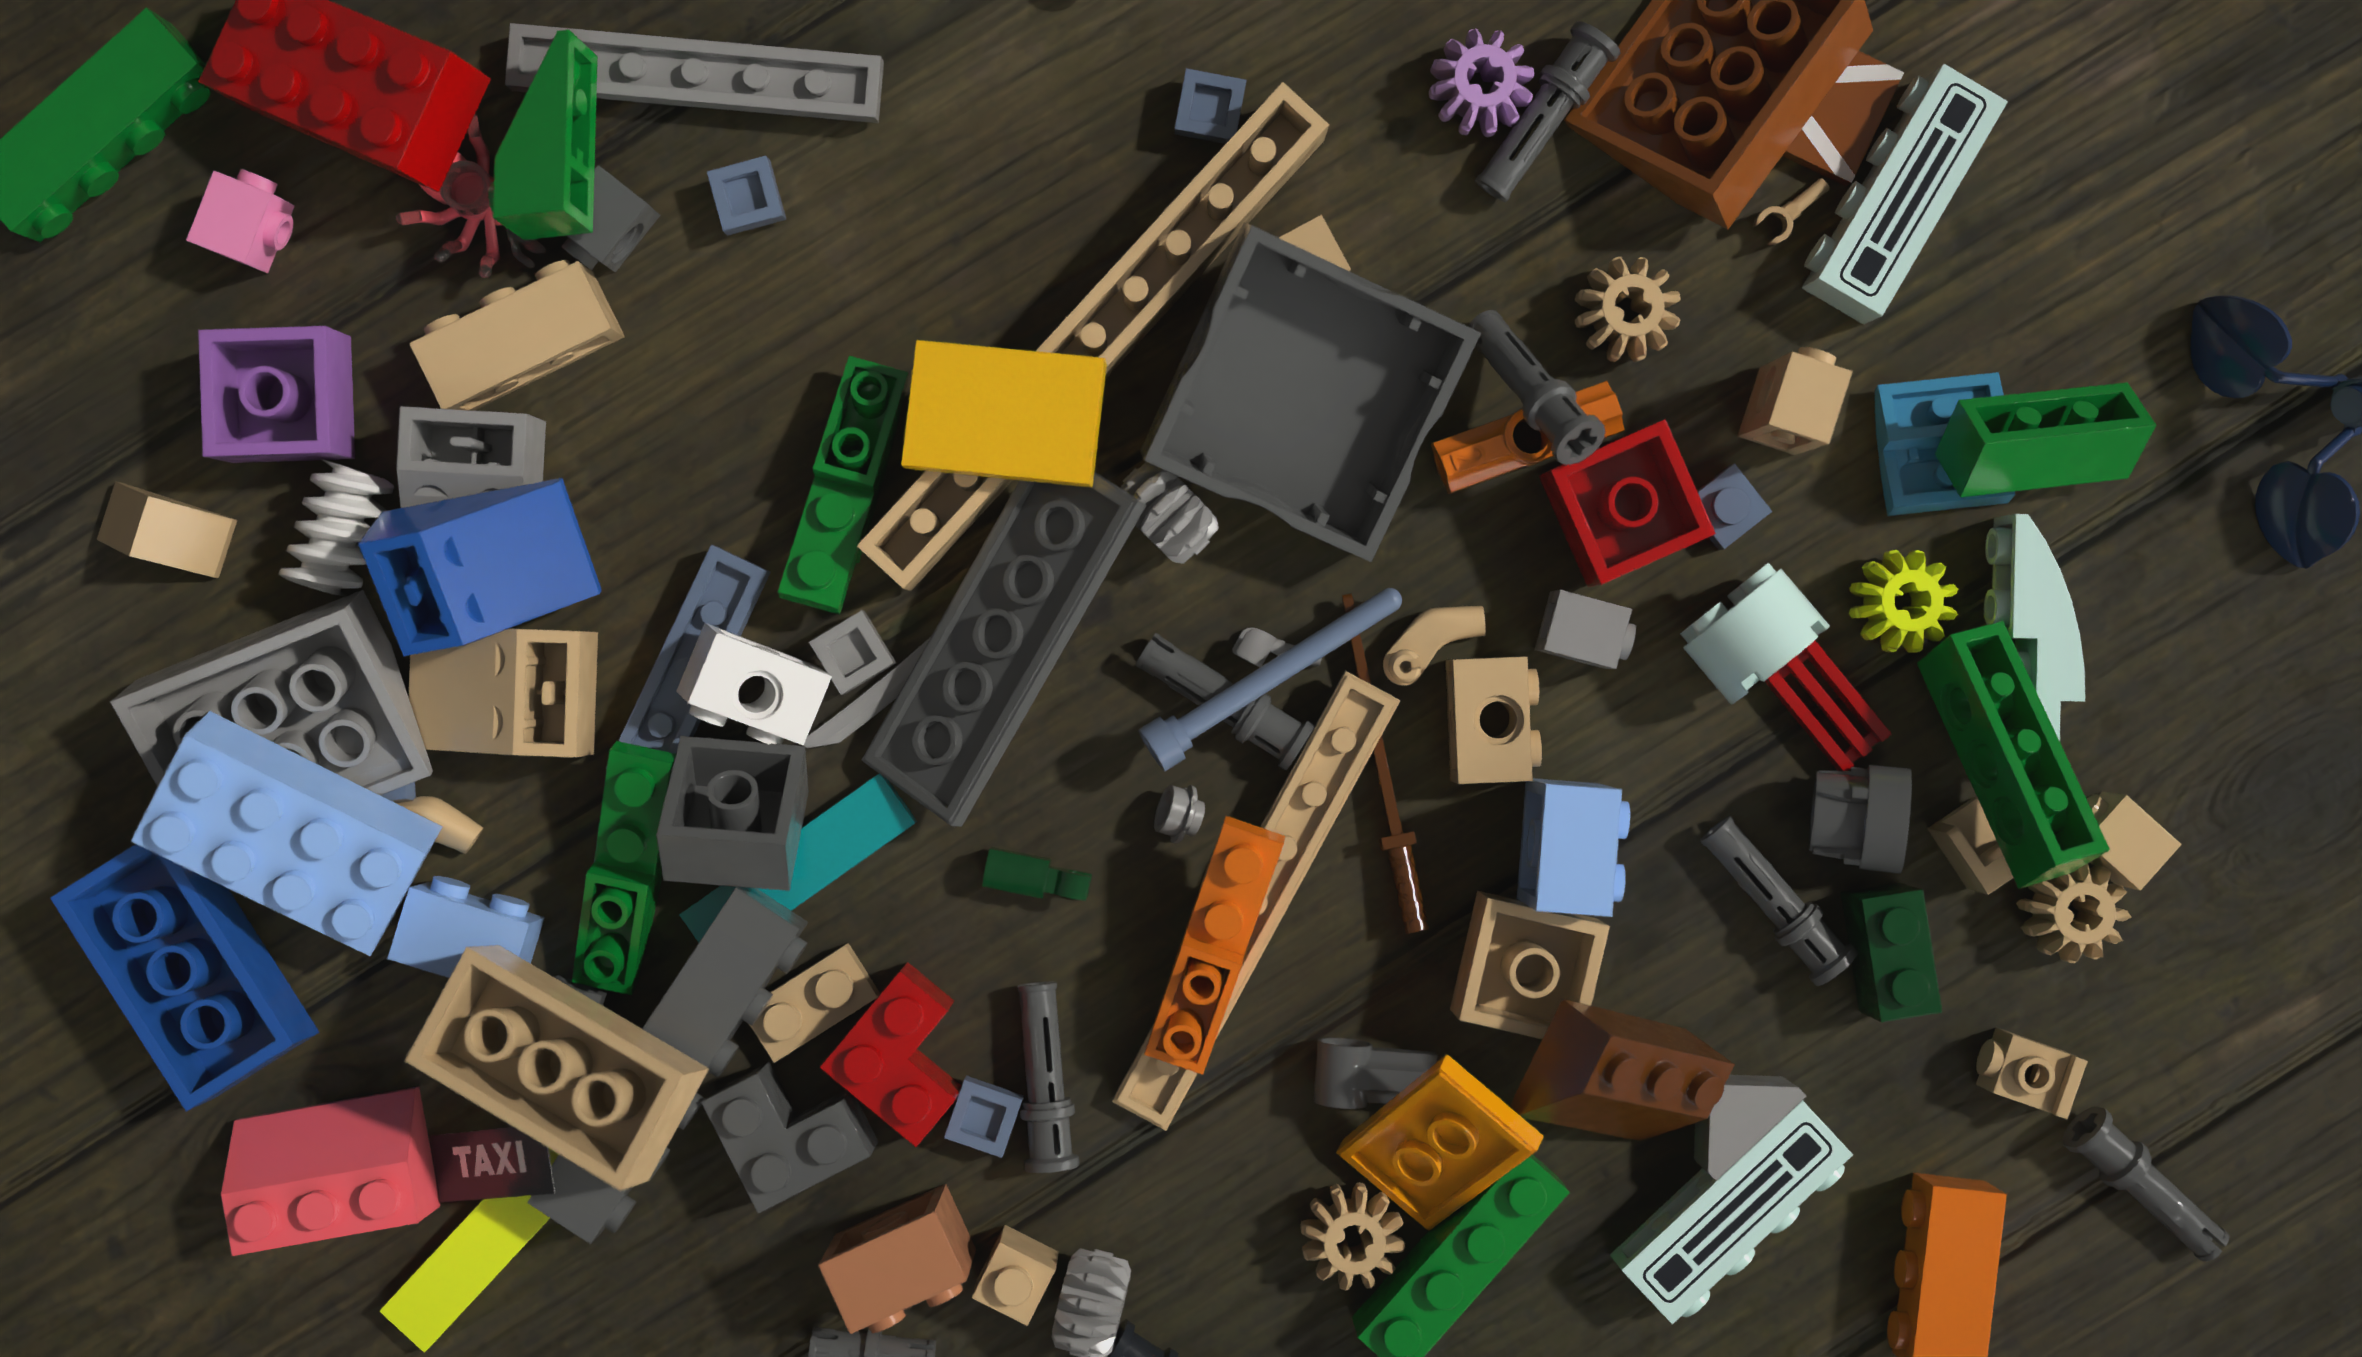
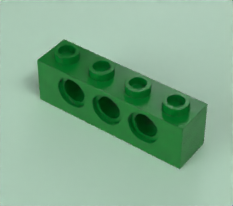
M2004 621L1951 634L1917 663L2018 889L2070 874L2110 850Z

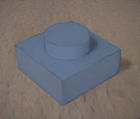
M1186 68L1174 134L1226 144L1238 130L1247 80Z
M767 156L707 171L722 230L727 236L786 220L771 161Z
M1735 463L1727 466L1697 490L1716 533L1708 538L1718 550L1727 548L1772 512Z
M966 1076L944 1138L1002 1158L1024 1095Z

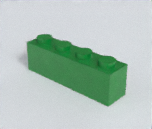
M146 7L0 139V220L11 232L41 242L45 238L54 237L64 231L73 220V212L90 197L99 196L108 191L119 178L118 172L137 155H144L156 148L165 136V129L182 114H188L197 110L208 100L211 94L210 88L198 82L207 62L173 24Z
M1532 1154L1421 1238L1397 1265L1393 1274H1390L1352 1316L1358 1339L1379 1357H1424L1566 1198L1570 1191L1556 1174Z

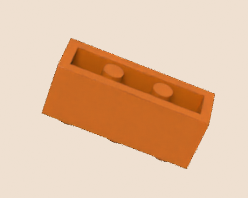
M1913 1173L1912 1189L1905 1191L1901 1207L1902 1221L1907 1227L1905 1249L1897 1253L1894 1266L1895 1282L1900 1288L1897 1311L1890 1313L1887 1325L1888 1343L1893 1348L1892 1353L1897 1357H1988L2007 1197L2006 1193L1983 1180Z

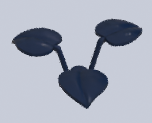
M2217 295L2202 299L2198 302L2193 312L2191 358L2199 379L2210 390L2223 397L2243 398L2256 393L2262 387L2265 378L2279 384L2327 387L2333 390L2330 403L2331 411L2334 417L2344 424L2343 431L2310 460L2307 469L2289 461L2273 465L2262 477L2255 497L2257 520L2271 547L2294 566L2305 569L2310 568L2321 559L2341 549L2351 539L2359 523L2360 505L2352 486L2340 475L2330 472L2320 473L2323 464L2352 437L2362 433V375L2348 379L2344 374L2324 376L2282 372L2276 369L2275 366L2283 362L2290 354L2292 338L2287 326L2276 313L2258 302L2238 296Z

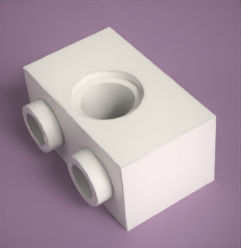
M704 623L676 692L687 703L692 704L688 713L703 721L724 727L727 718L749 725L746 734L763 743L782 744L784 739L804 745L832 676L814 664ZM752 676H763L765 688L760 698L752 703H740L738 692L741 684Z

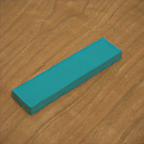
M878 774L802 828L790 891L757 889L792 911L914 825L917 820L888 779ZM721 885L680 914V917L699 943L736 886Z

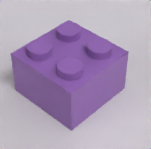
M327 326L198 330L203 457L230 463L355 459L351 336Z

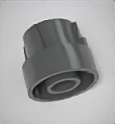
M1868 765L1867 769L1851 767L1850 771L1819 770V772H1816L1808 851L1816 855L1844 859V864L1858 865V869L1901 874L1906 853L1910 819L1911 769Z

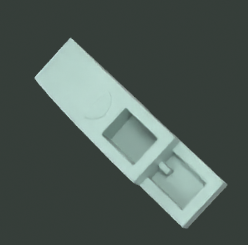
M2012 514L1995 517L1994 528L1989 530L1985 545L1987 561L1993 565L1992 589L1988 590L1984 601L1985 621L1987 625L2004 621L2011 638L2015 639V647L2060 741L2061 701L2085 702L2084 660L2073 603L2062 572L2046 540L2028 514Z

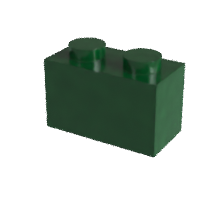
M1895 883L1840 892L1848 944L1851 943L1859 952L1852 962L1859 1012L1879 1022L1943 1013L1923 889L1903 883Z

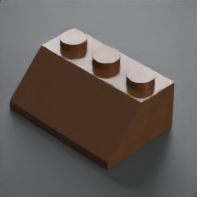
M1562 999L1509 1107L1522 1118L1641 1141L1708 1119L1714 1105L1718 1103L1723 1095L1724 1085L1735 1064L1685 1028Z

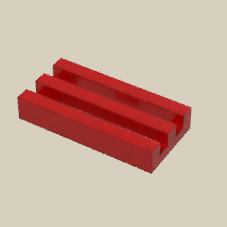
M1815 640L1765 680V683L1837 771H1848L1854 766L1853 762L1860 757L1864 758L1873 750L1872 747L1875 744L1883 742L1892 735ZM1808 659L1866 729V734L1861 736L1803 665L1804 661ZM1788 674H1793L1851 745L1844 752L1784 680Z

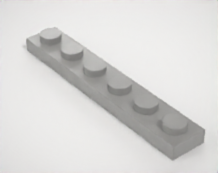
M510 23L505 85L511 91H528L556 32L569 29L598 56V99L879 123L884 61L881 56Z

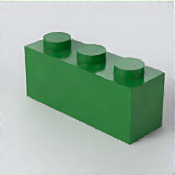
M2128 382L1958 400L1935 455L1960 497L2128 479L2150 439L2156 423Z

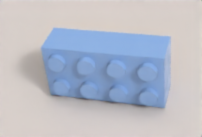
M209 711L184 736L131 842L371 956L390 925L443 826Z

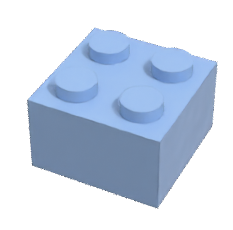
M1533 778V781H1526L1517 889L1518 900L1535 911L1612 917L1613 902H1621L1625 890L1624 865L1616 864L1618 839L1627 838L1630 825V806L1628 801H1621L1622 789L1588 782Z

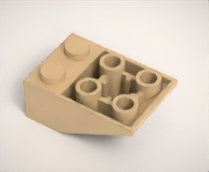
M506 629L463 646L410 655L409 700L426 750L550 757L594 755L598 632Z

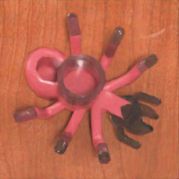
M475 114L467 131L470 142L476 152L477 164L467 161L457 152L439 193L420 185L429 196L445 205H449L450 208L440 212L416 210L398 213L396 220L401 225L414 223L444 225L460 216L467 219L460 236L455 241L443 244L434 254V259L440 263L445 262L453 253L465 251L469 247L480 221L484 220L486 255L480 261L479 275L482 278H489L492 274V266L500 259L496 226L502 224L493 218V212L489 204L488 192L494 178L489 175L490 154L482 138L478 117ZM506 228L508 240L511 242L512 255L529 269L535 268V262L521 252V245L530 253L536 255L546 253V248L537 239L523 240ZM548 237V238L551 239V240H555L556 237Z

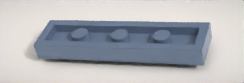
M715 545L710 546L621 734L620 742L676 754L680 736H694L701 719L688 713L692 704L687 703L676 691L704 623L741 636L768 580L770 571Z

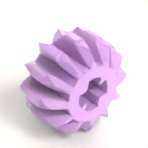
M1476 28L1469 30L1465 46L1459 41L1450 39L1444 47L1447 59H1435L1431 66L1430 72L1441 81L1430 87L1429 97L1437 101L1449 100L1443 106L1438 116L1443 122L1450 120L1456 113L1462 116L1463 119L1459 125V133L1461 135H1468L1475 121H1479L1481 131L1485 137L1495 134L1497 119L1502 124L1512 127L1519 119L1516 107H1527L1532 100L1533 94L1522 85L1532 80L1534 69L1526 65L1515 66L1524 53L1523 45H1514L1505 52L1500 48L1504 40V33L1501 30L1493 33L1488 44L1483 43L1482 36ZM1474 73H1480L1483 82L1494 83L1488 94L1482 93L1479 84L1469 85Z

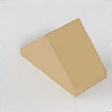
M115 481L97 540L131 557L219 578L237 520Z

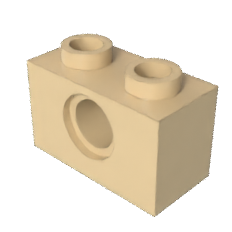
M1800 347L1798 353L1792 351L1761 366L1738 437L1793 455L1828 445L1853 371L1834 365L1836 361L1834 355L1810 347Z
M1528 657L1445 660L1450 780L1457 784L1533 781L1532 767H1540L1542 761L1540 732L1530 728V706L1538 705L1539 678L1536 668L1528 669ZM1497 701L1507 709L1509 724L1502 734L1490 737L1485 734L1480 726V714L1485 706Z

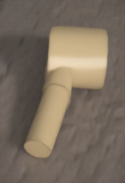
M1818 179L1795 199L1788 201L1782 207L1771 206L1761 211L1755 217L1753 227L1763 221L1767 215L1777 216L1782 222V232L1767 244L1776 245L1784 241L1792 232L1793 221L1801 215V212L1828 192L1829 185L1824 179Z

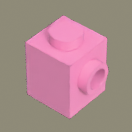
M240 169L237 179L213 171L186 240L268 274L277 250L285 247L292 234L293 218L291 214L295 205L274 195L278 184L243 169Z

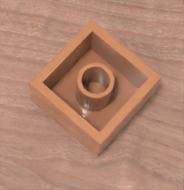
M944 1184L835 1234L818 1265L849 1333L852 1334L867 1326L871 1333H877L900 1322L906 1316L903 1310L926 1300L928 1306L933 1307L961 1293L963 1290L961 1283L967 1281L976 1248L947 1185Z

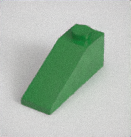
M569 29L556 32L495 156L494 181L490 184L488 192L493 218L523 240L593 233L598 56Z

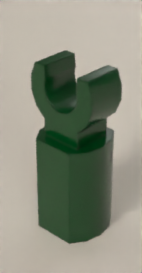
M991 847L987 857L982 887L1041 899L1046 892L1086 901L1092 873L1051 866L1052 859Z

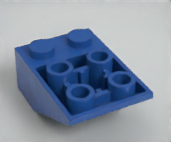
M562 478L383 511L358 543L403 656L463 646L596 596L602 591Z

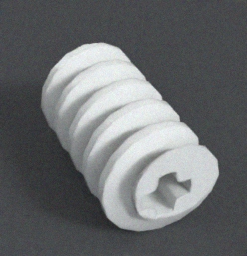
M323 460L333 468L332 473H312L310 481L325 491L324 497H304L302 501L304 506L318 515L317 519L296 521L294 528L310 539L309 543L288 545L286 550L302 562L301 567L281 568L279 575L297 584L345 597L346 595L341 592V589L361 588L363 584V578L348 567L349 565L366 564L360 547L356 545L371 527L364 522V519L378 518L383 511H386L382 505L371 498L372 494H392L394 485L383 478Z

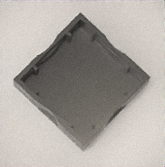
M1244 222L1140 452L1144 461L1224 497L1245 500L1262 506L1285 520L1291 527L1372 562L1410 483L1411 472L1418 450L1429 430L1442 416L1481 333Z

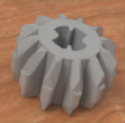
M1145 462L1139 469L1135 468L1123 480L1124 484L1120 488L1146 504L1135 526L1172 562L1184 564L1194 554L1198 555L1210 543L1209 539L1219 529L1217 518L1175 474Z
M1079 1248L1071 1256L1054 1317L1052 1339L1055 1348L1070 1351L1069 1355L1077 1357H1107L1112 1352L1131 1277L1128 1260L1113 1257V1253L1095 1249V1252Z

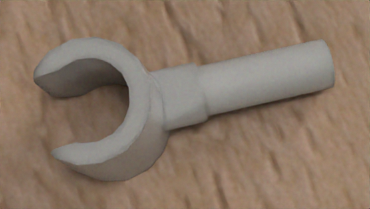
M1250 627L1241 632L1232 652L1260 668L1269 652L1279 656L1295 645L1285 643V641L1279 640L1263 630ZM1322 658L1311 665L1319 667Z

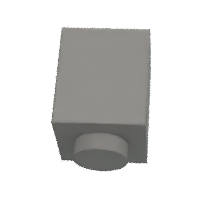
M1564 590L1550 591L1535 650L1603 669H1616L1619 659L1627 660L1635 640L1636 625L1629 623L1632 609Z

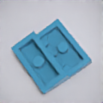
M1999 372L1877 385L1875 388L1876 436L1887 516L2006 504L2016 495L2015 491L1960 497L1935 455L1958 400L2004 395Z

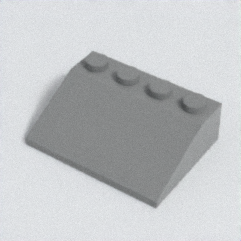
M363 590L139 678L111 701L113 708L157 787H159L184 736L209 711L378 795L428 777L433 772L392 646Z

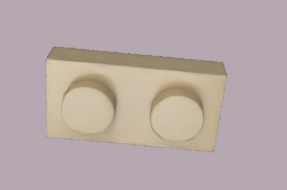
M849 943L771 991L770 993L773 994L772 999L751 1027L775 1063L878 998L880 992Z

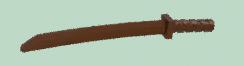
M1352 593L1342 595L1344 613L1346 614L1355 608ZM1359 634L1350 640L1357 677L1371 684L1362 639ZM1381 736L1373 750L1390 836L1379 839L1381 851L1387 850L1390 856L1389 861L1391 870L1394 872V884L1398 890L1397 898L1399 907L1402 910L1403 925H1405V934L1427 930L1429 925L1426 922L1428 920L1425 907L1422 904L1424 902L1421 889L1418 886L1420 884L1417 871L1414 868L1416 867L1414 856L1411 853V845L1417 843L1415 832L1403 833Z

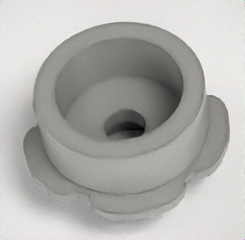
M1169 785L1160 798L1154 819V829L1156 832L1171 836V843L1179 844L1184 839L1185 834L1192 837L1195 836L1202 824L1205 804L1203 801L1197 800V789L1194 786L1189 785L1188 788L1182 789Z

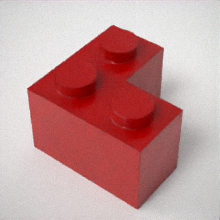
M907 962L820 1068L917 1147L957 1099L962 1085L917 1049L949 1011L954 1000Z

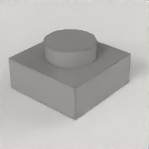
M863 610L809 642L827 673L832 676L831 680L841 695L848 693L896 664L871 620Z

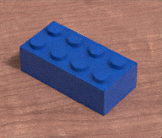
M135 844L50 898L185 1111L220 1096L320 1033L227 887Z

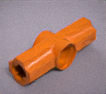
M1608 381L1576 391L1577 404L1587 415L1596 416L1604 424L1606 430L1604 439L1625 431L1621 407ZM1523 409L1512 415L1433 442L1431 447L1440 479L1445 485L1448 494L1554 457L1551 450L1552 443L1539 430L1542 442L1536 453H1525L1516 446L1513 439L1514 427L1519 422H1526L1523 416Z

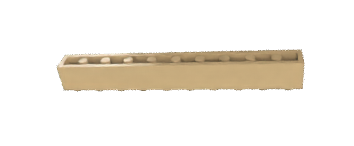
M1282 82L1036 351L1105 358L1107 362L1106 379L1236 238L1243 223L1248 224L1324 142L1329 124ZM925 471L857 547L903 589L912 591L1013 479Z

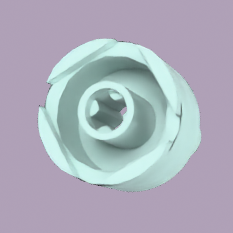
M1769 563L1727 596L1735 605L1730 610H1727L1719 602L1681 633V636L1688 643L1683 647L1684 650L1731 705L1748 694L1747 690L1759 680L1764 682L1816 640L1818 634L1830 627L1782 569L1776 572Z

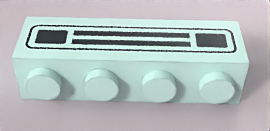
M1946 64L1941 65L1926 78L1917 75L1907 87L1897 105V108L1903 111L1904 114L1894 131L1886 128L1878 137L1866 158V161L1873 164V167L1863 184L1855 181L1841 199L1835 214L1842 217V220L1832 237L1824 234L1810 252L1804 267L1810 269L1811 273L1802 289L1863 325L1883 316L2008 101Z
M1802 1100L1717 1181L1702 1168L1614 1250L1610 1256L1627 1277L1673 1324L1681 1316L1689 1317L1698 1312L1710 1297L1709 1290L1726 1274L1734 1275L1744 1269L1755 1255L1754 1247L1770 1232L1779 1233L1790 1226L1800 1213L1798 1206L1815 1190L1824 1191L1837 1182L1845 1170L1843 1164L1853 1154Z

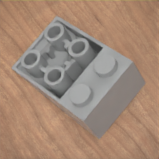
M400 407L397 477L401 508L542 482L546 421L523 413Z

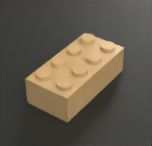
M500 945L466 947L405 1062L620 1191L649 1181L709 1070L708 1067Z

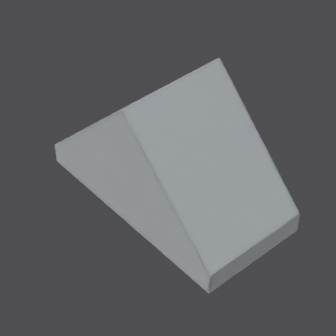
M1729 1075L1724 1085L1723 1095L1718 1103L1714 1105L1708 1119L1695 1123L1694 1160L1717 1181L1792 1111L1806 1095L1799 1087L1782 1076Z

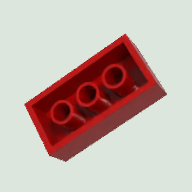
M236 0L198 82L249 110L439 193L491 78L447 49L330 0Z

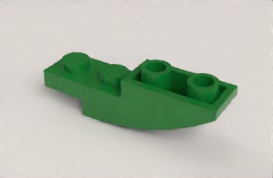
M853 356L848 357L813 466L814 480L778 589L780 598L840 615L855 564L860 563L863 553L857 545L869 533L902 410L909 372Z
M616 741L609 750L595 859L586 873L572 975L573 983L632 995L636 989L663 877L657 831L676 757L675 753Z

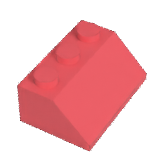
M420 1087L235 1120L221 1191L232 1256L416 1224L439 1208L441 1205Z

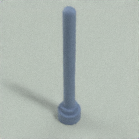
M1386 588L1178 720L1174 715L1164 721L1161 717H1157L1138 729L1145 746L1159 767L1164 772L1186 759L1184 752L1193 747L1191 740L1398 610L1402 604L1401 594L1394 588Z

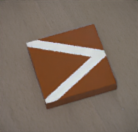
M1858 51L1782 156L1844 186L1851 184L1904 72Z

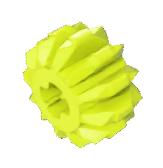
M1898 550L1887 551L1884 553L1882 565L1875 561L1866 562L1862 569L1870 583H1852L1849 588L1851 593L1864 598V605L1854 606L1849 610L1848 614H1850L1851 618L1868 617L1869 619L1862 628L1860 636L1865 640H1873L1881 636L1880 642L1883 651L1896 652L1903 645L1909 653L1922 651L1924 638L1930 641H1940L1945 637L1937 619L1954 620L1958 615L1952 607L1943 605L1944 597L1955 595L1958 588L1954 584L1939 585L1938 583L1944 575L1947 566H1944L1942 563H1933L1926 567L1925 553L1919 550L1910 551L1905 559ZM1909 593L1911 596V606L1903 607V610H1897L1895 607V596Z

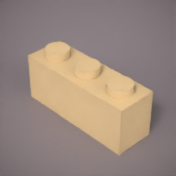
M569 260L557 261L540 269L535 274L537 281L517 291L513 287L499 289L486 295L479 301L480 309L462 318H459L457 314L447 315L425 326L423 330L426 335L409 344L441 409L475 411L624 338L625 336L593 271L579 261L573 264Z

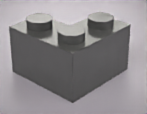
M769 1061L715 1088L701 1102L758 1213L870 1157L879 1142L857 1098L847 1090L796 1115Z

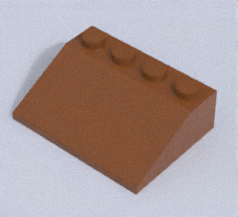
M1652 0L1618 47L1621 54L1616 61H1607L1589 87L1590 98L1586 104L1580 105L1577 109L1573 108L1564 121L1569 128L1677 204L1729 229L1873 32L1865 0Z

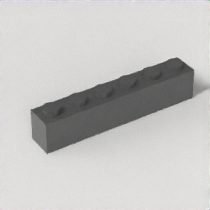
M736 887L643 1027V1030L708 1067L707 1074L711 1073L718 1078L739 1048L738 1045L730 1040L743 1020L753 1026L772 999L773 994L767 991L765 987L776 970L779 969L787 974L808 943L799 936L808 922L757 888ZM697 1092L678 1126L683 1130L702 1104L701 1102L705 1099ZM666 1148L649 1181L668 1156L669 1148ZM560 1154L551 1166L555 1194L532 1195L527 1202L589 1244L605 1228L615 1234L636 1203L635 1200L627 1196L633 1187L620 1191Z

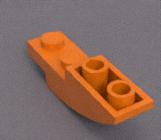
M1225 816L1185 929L1144 1055L1203 1075L1239 976L1244 954L1285 841L1284 835Z

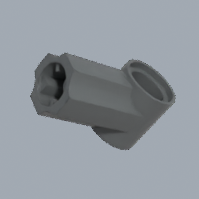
M1318 1039L1313 1102L1322 1106L1342 1109L1366 1108L1368 1103L1387 1104L1437 1063L1438 1055L1435 1051L1372 1047L1373 1044L1370 1042L1356 1039Z

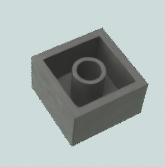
M680 736L657 831L664 881L790 891L809 793L805 746Z

